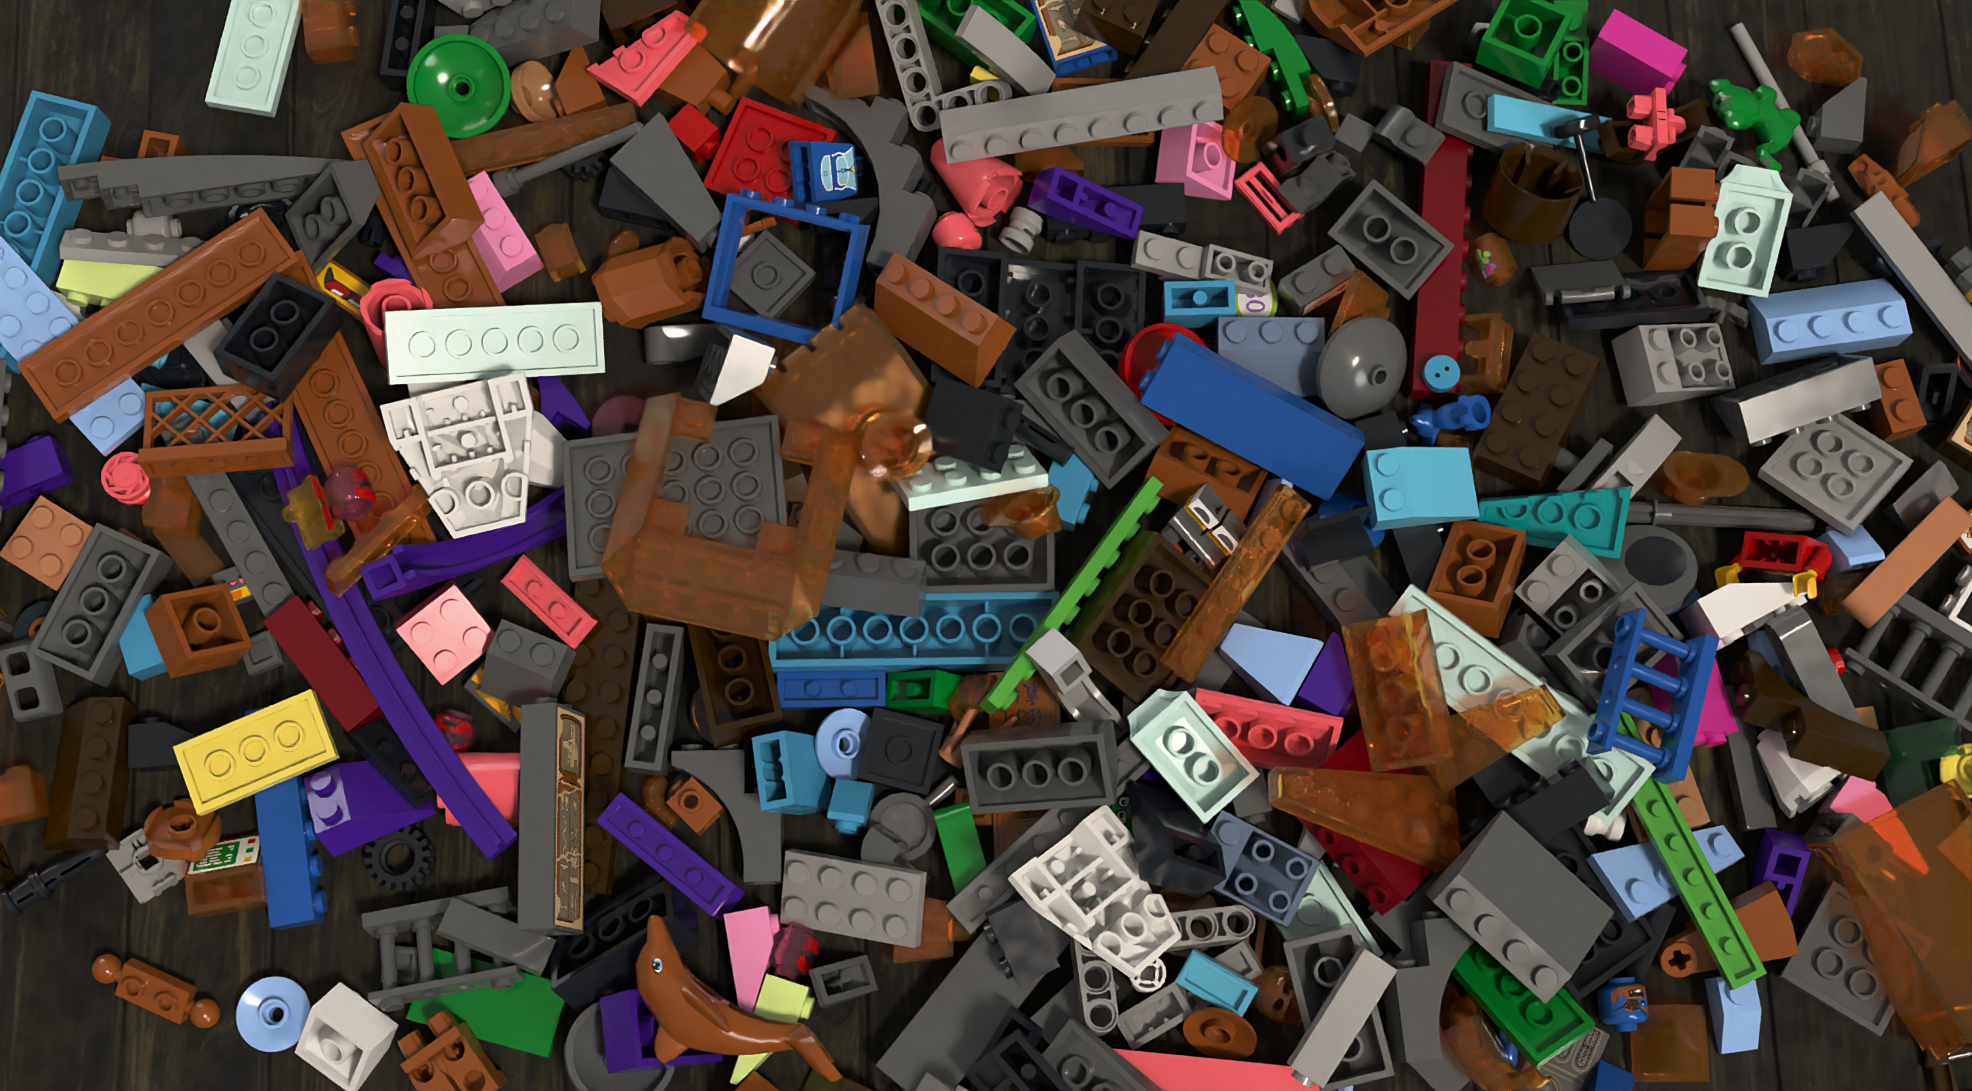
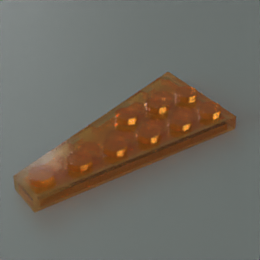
M1276 766L1268 773L1269 805L1441 873L1461 854L1460 841L1458 840L1460 835L1454 777Z

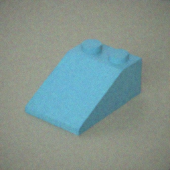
M1387 448L1366 451L1361 460L1367 505L1372 510V513L1369 515L1372 531L1477 519L1480 517L1468 448Z

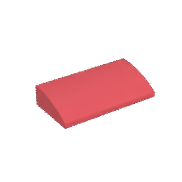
M1197 688L1194 699L1252 766L1302 777H1308L1336 751L1343 725L1342 717Z

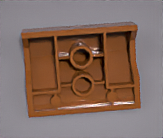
M1299 0L1298 11L1319 34L1365 58L1458 0Z

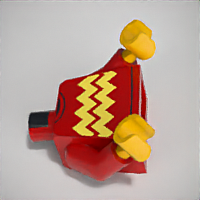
M1745 531L1742 551L1730 562V566H1723L1715 570L1718 589L1730 583H1740L1738 574H1744L1747 570L1752 569L1772 575L1792 577L1794 597H1797L1800 593L1807 592L1808 599L1815 598L1817 596L1816 581L1825 578V573L1832 564L1829 544L1803 535Z

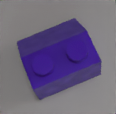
M1332 632L1325 642L1290 707L1342 718L1343 716L1345 717L1355 697L1349 695L1354 687V682L1340 635Z

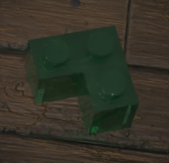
M1949 717L1883 731L1891 756L1882 768L1891 806L1937 798L1928 762L1966 755L1957 718Z

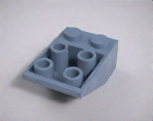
M1221 810L1211 832L1222 846L1227 879L1208 892L1234 905L1244 906L1252 913L1288 928L1321 861Z

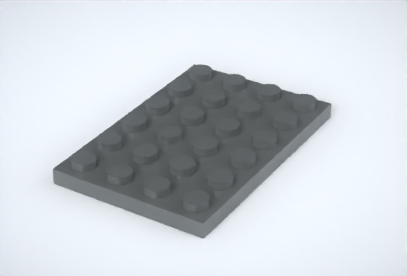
M778 414L562 441L569 578L572 582L791 554L781 430Z

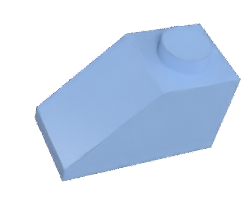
M1830 525L1825 528L1826 532L1816 538L1818 541L1829 544V550L1832 554L1831 567L1825 573L1826 580L1861 574L1886 559L1884 551L1862 525L1850 537Z
M1722 977L1704 979L1719 1054L1758 1049L1761 1005L1756 981L1753 980L1735 990H1729Z

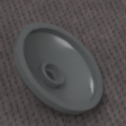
M1362 316L1348 321L1329 338L1318 360L1316 387L1322 403L1330 412L1344 419L1359 420L1374 415L1391 401L1403 381L1407 366L1406 344L1398 328L1383 318Z
M600 1001L588 1007L578 1016L572 1024L565 1041V1067L568 1077L577 1091H663L670 1082L675 1070L674 1067L642 1072L608 1074Z

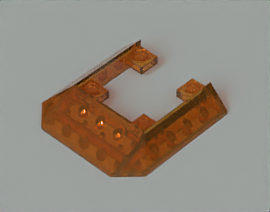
M680 392L648 398L601 563L603 572L627 610L773 642L818 616L860 450V443L825 422L823 427L788 420L780 451V459L813 466L798 527L794 528L762 521L755 550L684 536L691 512L690 505L659 499L675 438L680 437L709 444L718 412L717 406L682 398Z

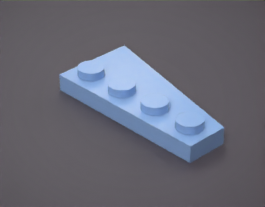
M1724 825L1692 832L1714 874L1733 865L1745 856ZM1651 841L1592 854L1586 859L1629 923L1679 895Z

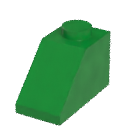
M941 670L888 673L885 709L937 715L965 714L969 678Z

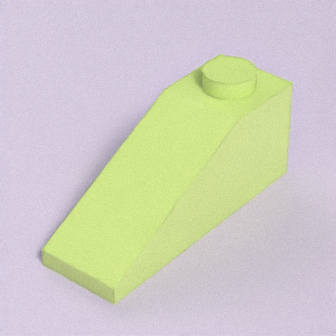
M766 974L753 1014L769 1020L801 1023L802 1018L809 1019L815 998L810 996L812 989ZM773 1052L739 1055L730 1083L741 1085L753 1070H756Z

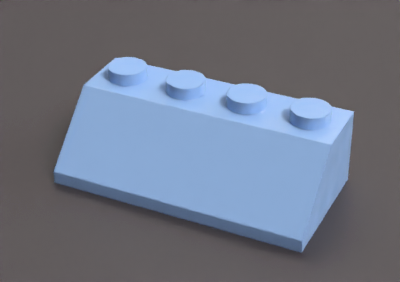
M1885 278L1768 294V298L1759 296L1746 298L1760 365L1898 346L1913 333L1905 299Z

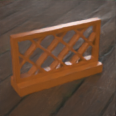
M244 384L146 392L143 449H139L138 462L148 478L295 467V453L292 449L293 392L284 404L280 403L273 410L262 403L268 397L267 395ZM235 396H245L250 401L237 413H234L226 406ZM198 399H209L213 404L200 416L189 409ZM172 402L177 406L164 419L155 413L156 403ZM258 407L267 416L253 428L243 419L253 409ZM221 409L231 418L218 430H215L207 421ZM185 412L195 421L183 432L179 433L170 425ZM274 421L283 427L282 437L266 438L261 434ZM237 424H240L248 431L240 441H229L224 437ZM201 427L212 434L203 444H192L187 440ZM165 429L176 437L166 447L154 448V439Z

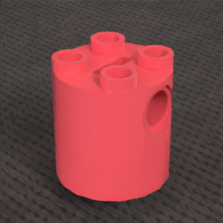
M456 752L511 826H519L520 753ZM437 794L438 808H445L446 823L452 826H461Z

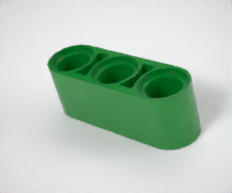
M968 801L933 811L956 895L987 867Z

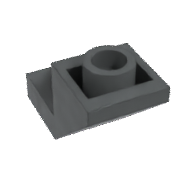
M1332 150L1318 155L1301 175L1287 179L1278 190L1301 215L1316 209L1357 174L1350 168V162L1345 156Z

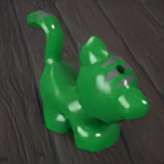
M1727 79L1711 80L1709 86L1715 94L1712 107L1717 119L1725 126L1734 130L1750 128L1761 142V145L1755 149L1756 160L1763 168L1776 170L1780 173L1782 166L1771 155L1787 147L1793 136L1794 129L1801 122L1800 115L1788 107L1778 110L1775 107V100L1777 99L1776 90L1764 84L1751 92L1749 89L1731 84Z

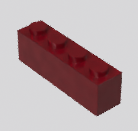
M296 595L262 621L348 733L378 718H382L385 714L362 677L352 656H349L342 647L345 643L334 626L328 629L321 619L325 614L313 599L307 602Z

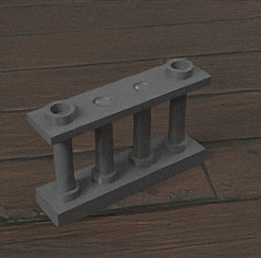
M1905 593L1866 631L1855 651L1847 647L1839 652L1843 658L1847 674L1856 678L1862 677L1938 724L1937 729L1943 734L1953 738H1962L1972 734V723L1964 719L1972 706V675L1951 710L1932 699L1955 658H1962L1972 664V633ZM1897 618L1909 625L1908 629L1910 632L1890 666L1885 670L1868 658L1891 619ZM1930 638L1941 645L1940 649L1942 652L1920 689L1917 690L1901 680L1900 677L1922 640Z
M508 886L453 896L458 900L502 918L507 915V912L518 910L516 895ZM452 897L362 914L363 929L372 937L379 939L383 990L368 993V1001L377 1008H381L382 1011H397L403 1009L406 1003L490 987L497 991L511 989L515 986L516 982L525 981V974L517 965L509 966L508 963L493 958L494 969L472 973L470 948L454 942L457 976L435 980L431 931L435 925H440ZM412 930V932L416 933L420 983L399 987L395 937L398 936V932Z

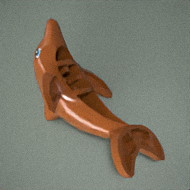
M651 915L649 917L647 941L641 949L636 962L637 988L645 1005L659 1023L654 1041V1050L659 1062L665 1064L677 1058L688 1048L723 1055H754L795 1050L814 1071L829 1082H835L843 1078L833 1064L835 1060L805 1023L769 1020L750 1013L717 994L710 986L697 979L691 973L688 966L683 963L662 917L658 915Z

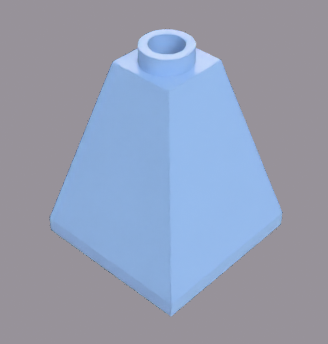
M1234 623L1232 628L1224 626L1215 645L1220 647L1218 654L1264 702L1289 707L1324 643L1317 639Z

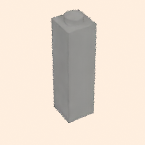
M1360 946L1288 1059V1065L1294 1069L1291 1074L1293 1078L1309 1088L1314 1083L1322 1088L1325 1087L1396 974L1397 969Z

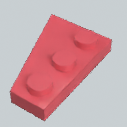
M675 10L643 31L642 38L627 48L624 45L613 51V57L601 65H598L597 62L587 68V71L592 78L638 107H641L706 32L702 24Z

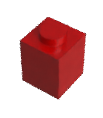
M688 102L668 124L684 152L699 165L705 158L710 159L717 153L722 139L719 129Z

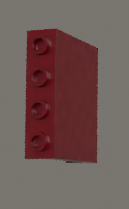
M1367 723L1346 739L1327 760L1282 799L1381 916L1404 901L1456 846L1462 834L1460 829Z

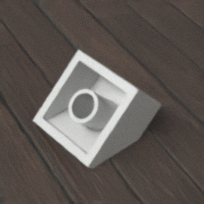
M339 982L312 1006L294 1053L345 1091H358L390 1047L398 1024L386 1013L379 1011L364 1000L357 992L352 991Z

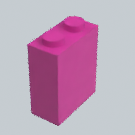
M1614 9L1589 51L1588 69L1634 95L1649 96L1655 87L1666 89L1667 97L1687 66L1681 61L1688 50Z
M1667 653L1652 668L1677 678L1681 662L1679 657ZM1716 658L1714 659L1693 747L1703 743L1705 747L1721 745L1727 742L1725 736L1739 731ZM1649 684L1656 708L1668 713L1672 700L1670 692Z

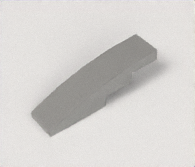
M970 5L954 36L972 48V53L988 64L991 72L1026 97L1047 93L1056 74L1036 53L1003 24L978 5Z
M1247 939L1213 958L1250 981L1265 972ZM1173 982L1118 1015L1116 1024L1130 1048L1134 1051L1184 1021L1186 1016L1193 1010L1207 1007L1211 1003Z

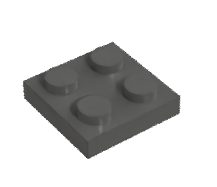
M765 229L736 259L730 292L754 313L777 319L817 278V274Z

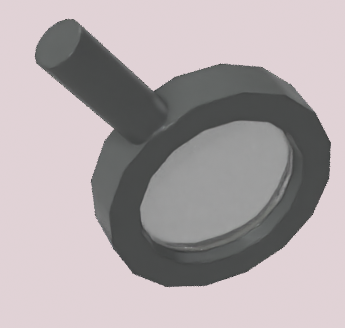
M950 774L924 799L918 795L906 792L887 796L879 801L872 810L868 830L874 825L882 824L909 844L901 857L908 862L919 859L927 854L935 842L938 829L933 809L961 785L960 782Z

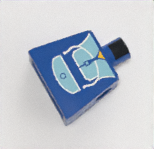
M789 141L795 208H806V204L840 201L857 193V177L866 174L867 162L863 156H855V148L852 144Z

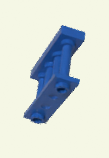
M1640 607L1623 613L1615 624L1614 634L1616 638L1595 719L1587 731V740L1589 742L1586 753L1593 756L1611 751L1612 746L1653 762L1656 769L1653 772L1652 780L1662 784H1670L1685 780L1719 639L1705 634L1682 643L1644 627L1647 610ZM1639 641L1679 657L1681 664L1677 678L1635 662ZM1630 676L1669 691L1672 696L1669 712H1663L1626 697ZM1621 711L1662 727L1663 736L1660 748L1617 732Z

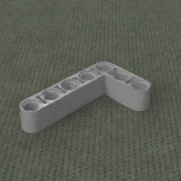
M875 0L910 119L918 130L928 132L940 129L939 111L956 108L955 102L959 96L966 99L968 106L990 103L987 98V91L990 86H994L1000 93L999 101L1012 99L1013 95L1010 85L1001 79L983 81L944 94L916 0ZM898 5H901L906 12L905 20L901 24L894 18V10ZM907 39H911L916 45V52L913 57H909L904 51V44ZM918 72L924 75L926 79V86L923 91L918 90L914 85V77ZM927 106L932 107L936 113V120L933 124L928 123L924 118V110Z
M1241 905L1172 912L1170 914L1182 937L1165 952L1239 943L1253 932L1255 928L1254 915L1248 908ZM1229 916H1236L1241 919L1244 925L1242 933H1234L1228 928L1227 919ZM1193 920H1200L1206 925V937L1199 938L1192 933L1190 925ZM1071 937L1070 951L1080 1023L1096 1036H1102L1114 1028L1118 1021L1112 965L1093 951L1085 950L1079 941ZM1095 970L1101 974L1103 978L1101 988L1093 989L1086 984V971ZM1093 1008H1101L1107 1013L1108 1023L1105 1027H1098L1091 1022L1090 1012Z

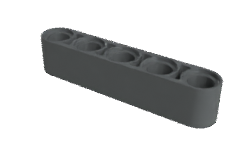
M1794 605L1765 622L1763 625L1765 633L1792 687L1827 710L1863 725L1807 612L1801 606Z

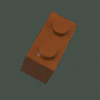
M1904 359L1875 365L1883 398L1870 402L1871 407L1866 409L1874 435L1886 443L1914 435L1926 426L1927 423Z

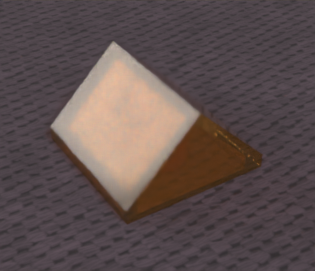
M1682 1004L1648 1005V1019L1637 1023L1638 1031H1630L1634 1082H1710L1705 1006Z

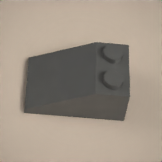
M1374 179L1327 233L1331 241L1336 245L1340 244L1348 255L1408 301L1455 247L1452 242Z
M1633 581L1567 630L1541 654L1588 710L1597 711L1616 638L1614 627L1623 613L1642 607L1647 610L1644 627L1678 641L1684 638L1637 581ZM1639 641L1634 661L1652 668L1667 652ZM1630 676L1627 690L1639 679Z

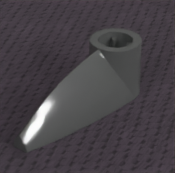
M715 323L645 328L644 339L647 365L673 364L703 356Z

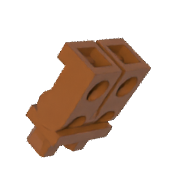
M447 1009L439 1012L426 1022L437 1038L430 1044H427L418 1029L397 1042L406 1059L400 1066L406 1074H409L410 1080L417 1091H497L509 1083L504 1073L495 1068L483 1051L480 1042L471 1033L472 1030L467 1022L459 1024Z

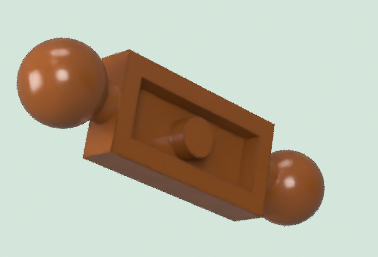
M112 954L101 955L93 962L92 975L98 982L104 984L118 982L115 992L116 996L177 1024L183 1023L190 1015V1020L196 1027L205 1029L214 1026L220 1018V1007L214 1000H194L197 987L134 958L125 962L124 966L121 960Z

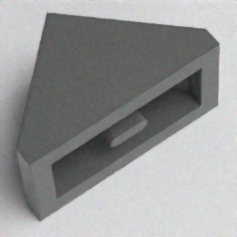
M867 954L809 970L819 1005L824 1009L878 990Z

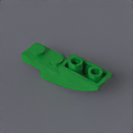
M1234 0L1233 6L1230 7L1233 22L1236 27L1241 26L1244 33L1242 41L1271 58L1268 72L1273 82L1277 81L1282 91L1279 93V97L1284 111H1290L1293 121L1306 118L1310 101L1303 84L1307 83L1311 68L1299 45L1284 24L1258 0Z
M1551 0L1552 4L1575 14L1568 34L1548 71V76L1562 83L1561 95L1557 100L1550 101V103L1560 106H1586L1590 37L1587 36L1588 0Z

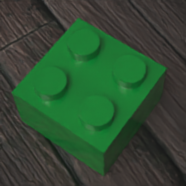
M1502 0L1481 40L1475 62L1539 89L1568 34L1575 13L1545 0Z

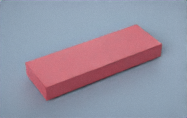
M524 554L501 580L515 596L569 647L575 649L598 622L542 568Z

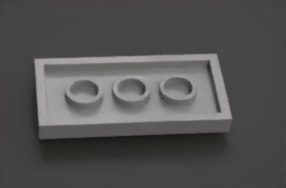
M791 848L785 851L780 923L916 948L921 945L927 872Z

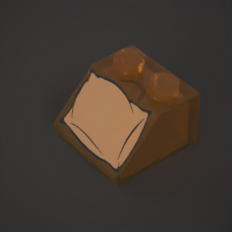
M1955 99L1944 106H1941L1939 102L1930 106L1920 114L1921 119L1908 127L1910 133L1900 144L1894 179L1901 187H1907L1950 162L1972 141V122Z

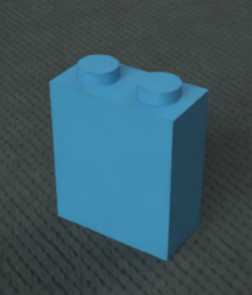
M784 730L752 737L761 811L806 815L829 809L832 798L830 776L821 768L815 753L816 736Z

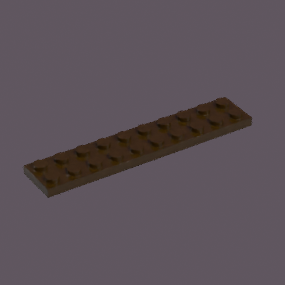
M636 574L576 581L574 599L598 621L575 649L570 647L577 654L563 683L561 704H570L573 710L585 714L584 894L611 895L618 839L596 821L616 796L624 791L626 774L624 765L633 715L648 582L637 581Z

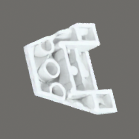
M525 372L484 379L380 406L389 442L395 451L400 452L411 469L409 472L415 481L418 479L430 497L428 501L454 539L526 521L534 406Z
M1102 805L1082 820L1069 835L1039 858L1035 856L1015 871L1008 880L1033 910L1133 979L1182 936L1161 894H1153L1148 882L1140 880L1138 862L1130 848L1135 842L1130 831L1107 805Z

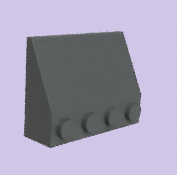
M1048 484V487L909 511L910 559L926 561L927 593L1056 591L1053 484Z
M1501 810L1425 891V894L1545 1004L1572 977L1614 913L1606 903L1504 810Z

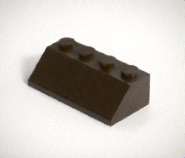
M721 592L682 601L715 749L751 741L752 737L759 736L784 720L756 596Z
M88 697L65 709L44 844L45 850L120 849L131 771L128 768V725L137 724L139 710L125 697Z

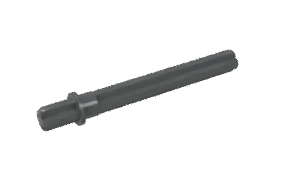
M1651 499L1650 502H1629L1626 522L1648 523V525L1656 526V524L1813 531L1816 525V515L1809 510L1658 503L1657 499Z

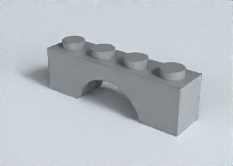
M1054 627L1026 651L1071 722L1113 719L1116 741L1129 731L1118 711L1088 677L1092 669L1080 650Z

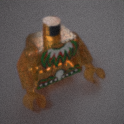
M1470 994L1455 1001L1448 1007L1446 1016L1450 1027L1444 1031V1034L1470 1079L1483 1090L1520 1091L1528 1087L1533 1091H1537L1552 1079L1551 1075L1546 1077L1538 1071L1545 1064L1536 1070L1531 1065L1524 1072L1517 1071L1483 1010Z

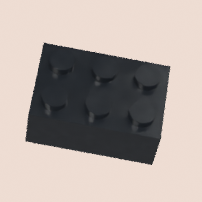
M275 272L215 348L213 354L223 375L284 404L342 327L344 321L335 299Z

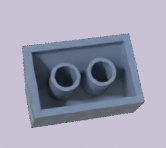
M1218 317L1215 328V353L1298 397H1319L1316 387V369L1319 357L1325 346L1324 318Z

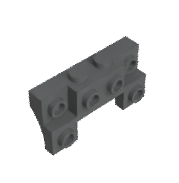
M1701 125L1696 132L1687 151L1676 166L1715 170V183H1719V185L1720 181L1733 170L1736 164L1763 168L1759 163L1730 151L1735 140L1734 138L1727 136L1719 128L1706 127L1704 125ZM1802 167L1793 177L1780 172L1779 175L1784 185L1793 193L1785 230L1806 228L1823 200L1830 193L1835 181L1826 178L1818 170Z

